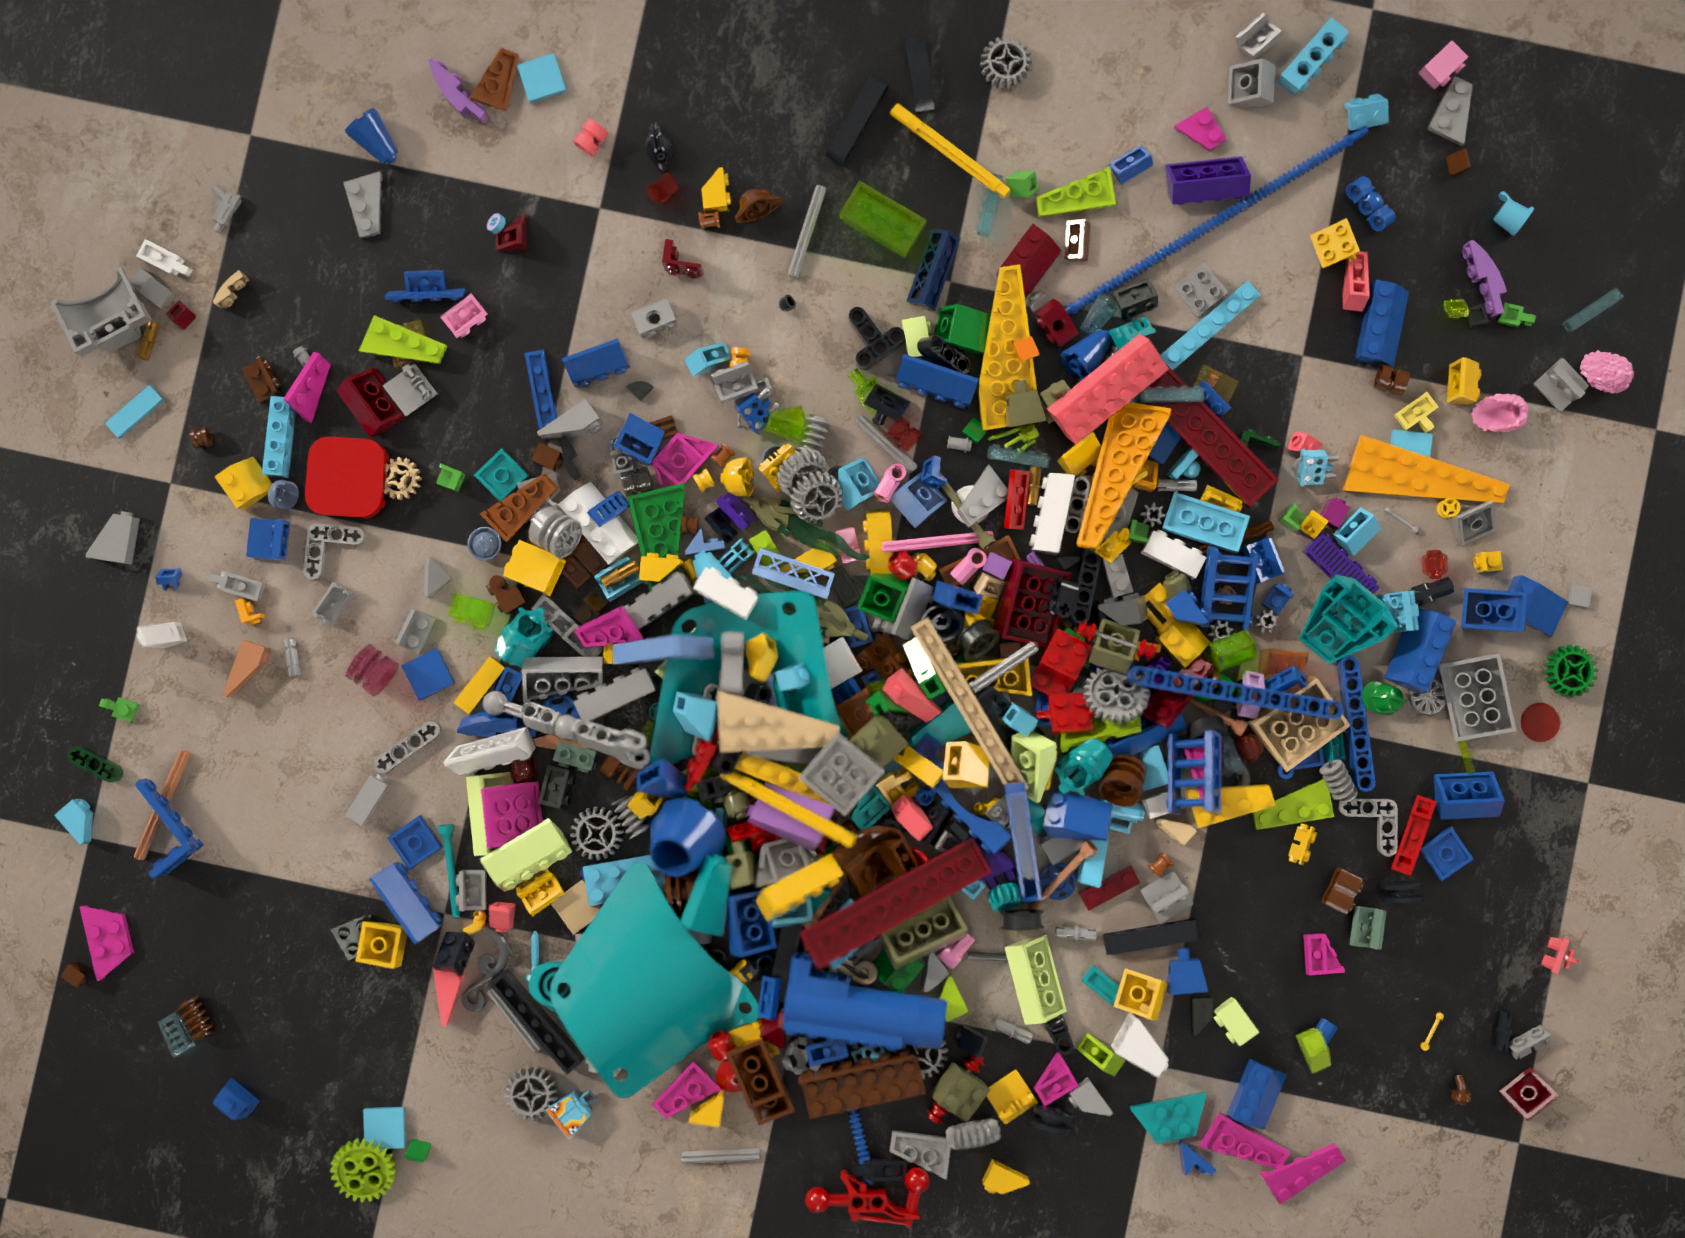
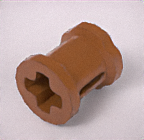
M718 210L705 214L698 212L701 230H704L705 227H720Z
M722 442L721 447L710 458L723 468L724 463L731 456H734L735 452Z
M1162 852L1153 864L1148 865L1159 878L1162 877V873L1169 866L1172 867L1174 865Z

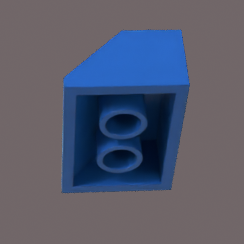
M618 338L562 358L572 384L579 388L589 386V382L597 380V382L606 380L608 375L614 373L616 375L623 374L627 371L626 369L630 368L623 346Z
M1494 772L1434 774L1435 801H1437L1436 808L1440 819L1500 817L1505 800Z
M1250 1058L1227 1114L1232 1119L1264 1130L1287 1074Z

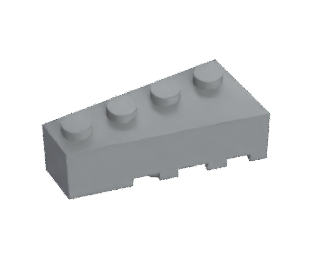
M675 572L663 584L660 582L652 587V591L647 595L643 593L637 597L634 604L631 606L627 604L623 607L638 630H640L696 592L684 572Z
M527 657L522 662L523 703H528L532 699L537 698L540 700L546 699L554 694H567L568 691L590 689L603 684V657Z
M640 666L632 670V675L624 677V675L614 678V683L608 686L604 683L595 687L596 691L591 694L587 691L578 695V700L573 703L581 720L592 722L596 720L595 718L605 716L614 709H619L631 701H636L658 690L649 669H643Z

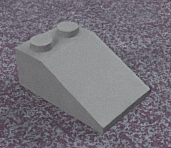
M585 398L537 431V433L545 441L562 439L563 437L583 436L597 433L602 429L601 425L604 423Z

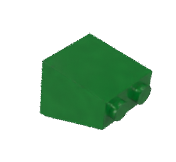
M960 304L939 308L934 335L941 337L959 352L984 356L991 314Z

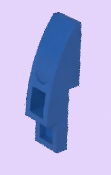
M484 711L463 718L458 726L457 733L488 738L498 735V732L506 733L527 726H525L522 718L507 713L493 716ZM528 728L531 737H536L537 730Z

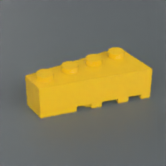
M1268 784L1221 787V813L1207 812L1204 806L1192 807L1197 826L1201 828L1276 805ZM1186 788L1189 799H1200L1196 788Z

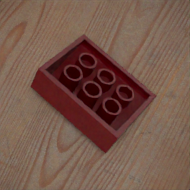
M1011 558L1012 563L1007 572L993 630L999 631L1000 638L1027 644L1034 642L1037 646L1047 648L1057 628H1059L1061 617L1052 615L1048 610L1053 584L1057 578L1071 581L1073 573Z

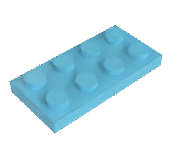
M1174 492L1162 530L1238 554L1250 516Z
M651 855L583 866L589 906L604 904L628 868L637 862L647 865L662 893H664L666 881L665 874L654 865Z

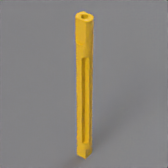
M897 103L894 106L890 115L992 192L998 194L1003 199L1008 196L1010 188L1003 184L1001 180Z
M734 770L729 775H720V778L739 787V789L848 847L854 844L857 837L854 834L747 776H743Z

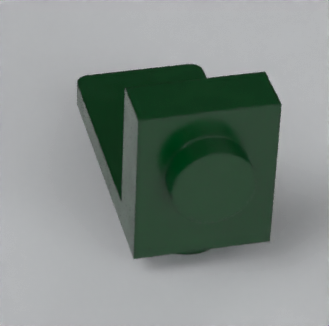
M1251 429L1244 430L1239 435V439L1246 446L1249 440L1272 449H1278L1281 443L1276 442V438L1259 436L1257 431Z

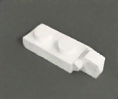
M146 239L136 257L171 275L177 276L180 272L190 277L193 271L183 265L185 260L181 259V257Z

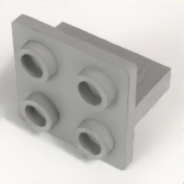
M1564 358L1559 359L1534 382V386L1559 412L1564 410L1572 401L1581 398L1585 394L1584 390L1589 386Z
M749 362L737 363L733 367L720 369L711 375L722 405L759 392Z
M1173 870L1140 889L1160 924L1193 905L1188 895L1190 892L1181 883Z

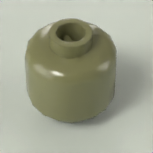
M1177 570L1165 576L1163 586L1170 599L1184 589L1187 593H1190L1192 590V585L1185 573Z
M740 789L728 792L723 800L728 816L737 818V820L748 817L746 814L751 805L748 794Z

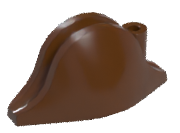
M767 189L748 190L740 197V208L735 216L736 223L752 222L764 218L783 204L782 198L772 196Z

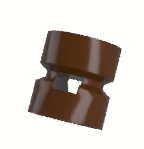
M1382 364L1374 380V389L1384 392L1389 390L1391 394L1402 396L1407 388L1410 373L1401 369L1394 371L1393 367Z

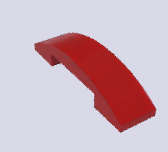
M1417 795L1391 867L1392 870L1411 876L1437 801Z

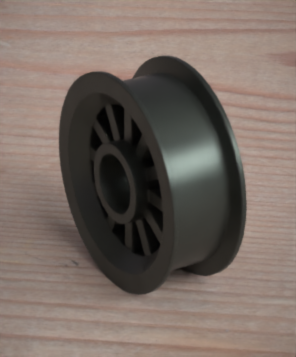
M983 619L974 622L957 638L955 647L958 651L964 653L966 661L973 662L985 657L999 642L1000 633L991 628L992 624L989 620Z
M1037 909L1001 911L1000 914H1003L1004 923L1001 929H1042L1045 927L1041 925V913H1044V911Z

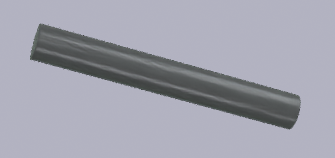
M968 952V960L1008 962L1005 953Z

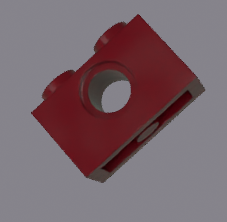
M1051 299L1034 312L1038 318L1036 319L1037 324L1046 331L1045 337L1052 345L1055 344L1062 347L1079 334L1061 302L1055 299ZM1057 320V325L1053 328V323Z

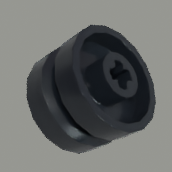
M943 604L930 607L923 614L921 621L928 617L950 654L957 652L955 643L959 635L964 631V618L958 609Z

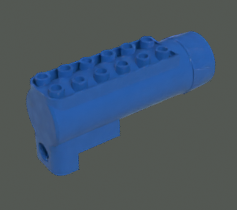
M795 952L793 954L783 1015V1029L786 1030L787 1034L798 1035V1033H803L809 1038L822 1036L826 1037V1040L829 1041L842 1039L846 1040V1043L849 1044L862 1042L866 1043V1046L869 1047L882 1045L886 1046V1049L898 1050V1048H902L903 1044L941 1050L947 1000L924 997V995H910L851 986V975L813 970L814 961L809 953Z

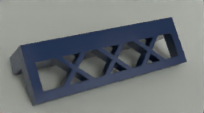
M938 229L931 230L907 298L908 303L922 305L928 310L935 311L960 238L952 232ZM940 235V241L934 244L936 236ZM934 253L933 260L928 263L929 256ZM928 272L927 278L922 281L923 274ZM921 289L920 298L915 299L916 293Z

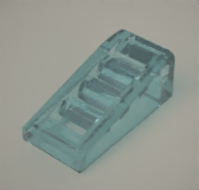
M1099 294L1080 328L1088 336L1097 330H1101L1119 306L1110 297Z
M177 1012L158 1022L174 1058L196 1046L191 1041V1036L187 1033ZM174 1020V1024L167 1028L166 1024ZM177 1027L178 1031L171 1034L170 1030ZM180 1034L181 1038L175 1041L174 1037ZM183 1042L184 1045L179 1048L178 1044Z

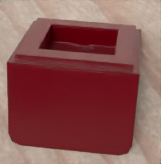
M180 300L166 313L183 330L197 317Z

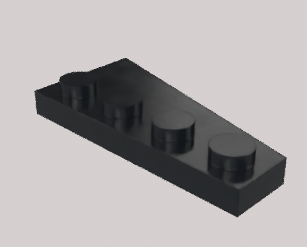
M990 685L975 697L1011 754L1012 735L1019 732L1011 728L1002 718L1012 703ZM1035 726V729L1033 731L1042 736L1045 735L1037 726Z

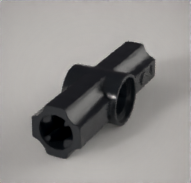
M1445 577L1431 583L1426 582L1414 586L1408 591H1414L1415 602L1418 606L1433 602L1435 601L1434 599L1454 593V585L1449 577Z

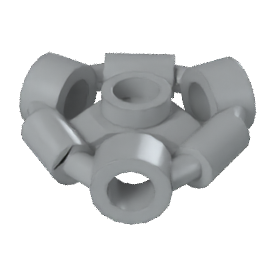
M798 1035L795 1040H790L784 1049L785 1053L782 1062L786 1070L795 1072L794 1075H800L803 1071L810 1069L817 1071L821 1066L819 1064L807 1068L808 1056L806 1049H801L797 1046V1044H813L814 1042L811 1038L806 1037V1035ZM789 1055H794V1057L796 1058L797 1065L795 1067L793 1066V1063Z

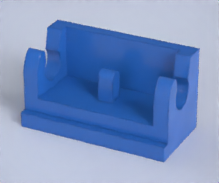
M1293 665L1264 681L1265 689L1283 692L1297 684L1305 688L1307 684L1304 682L1307 681V676L1296 665ZM1272 695L1270 698L1272 704L1276 703L1275 695Z

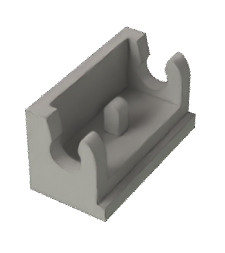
M332 582L311 615L321 619L323 623L333 626L355 593L340 583Z

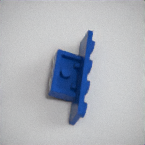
M444 270L405 271L406 291H388L385 295V300H391V302H401L403 299H411V301L417 302L422 301L423 298H430L431 301H439L442 298L460 300L466 294V289H447Z

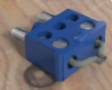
M767 388L757 396L750 394L741 403L734 406L739 413L737 415V427L739 429L752 430L759 435L760 431L774 420L772 414L780 408V405L776 402L769 409H766L771 402L768 399L763 402L761 400L770 394ZM740 416L742 417V419L745 421V423L748 425L749 428H747V427L741 425Z

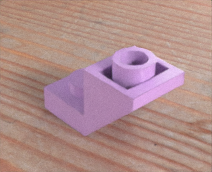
M1247 670L1242 674L1243 685L1265 689L1264 674ZM1253 691L1251 699L1256 701L1258 694L1256 691ZM1237 703L1238 716L1252 719L1258 717L1260 706Z

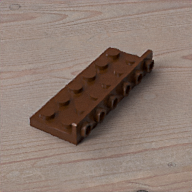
M910 1048L901 1049L899 1053L895 1054L890 1052L883 1053L873 1059L871 1057H864L855 1063L846 1061L841 1063V1066L833 1067L828 1065L818 1071L813 1069L806 1070L800 1074L798 1079L799 1084L802 1086L810 1119L926 1094L916 1049L910 1050Z

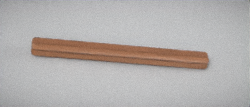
M185 750L179 751L160 794L167 798L169 804L191 756V753ZM154 810L134 854V858L141 861L146 859L162 822V819Z

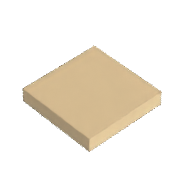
M584 879L551 903L573 935L592 922L602 907V904L589 906Z

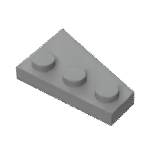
M381 171L343 182L361 239L380 234Z

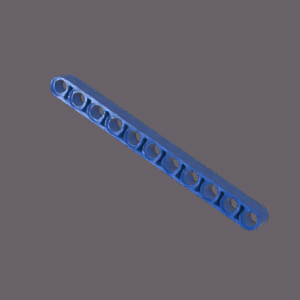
M1132 667L1127 672L1128 681L1141 686L1328 719H1338L1343 714L1342 705L1332 700L1146 667ZM1137 670L1142 673L1139 681H1136L1134 678V673ZM1157 673L1161 676L1159 684L1154 682V676ZM1176 677L1181 681L1180 686L1177 688L1173 685V680ZM1196 680L1200 684L1198 691L1193 689V683ZM1215 684L1219 686V692L1216 695L1212 692V687ZM1235 687L1238 689V696L1236 698L1231 694L1232 689ZM1253 691H1256L1258 694L1256 701L1251 699ZM1272 695H1275L1277 697V701L1274 705H1272L1270 702V698ZM1292 698L1296 700L1294 708L1290 707V700ZM1313 701L1315 709L1311 712L1309 704ZM1330 705H1333L1334 712L1332 715H1330L1328 712V708Z

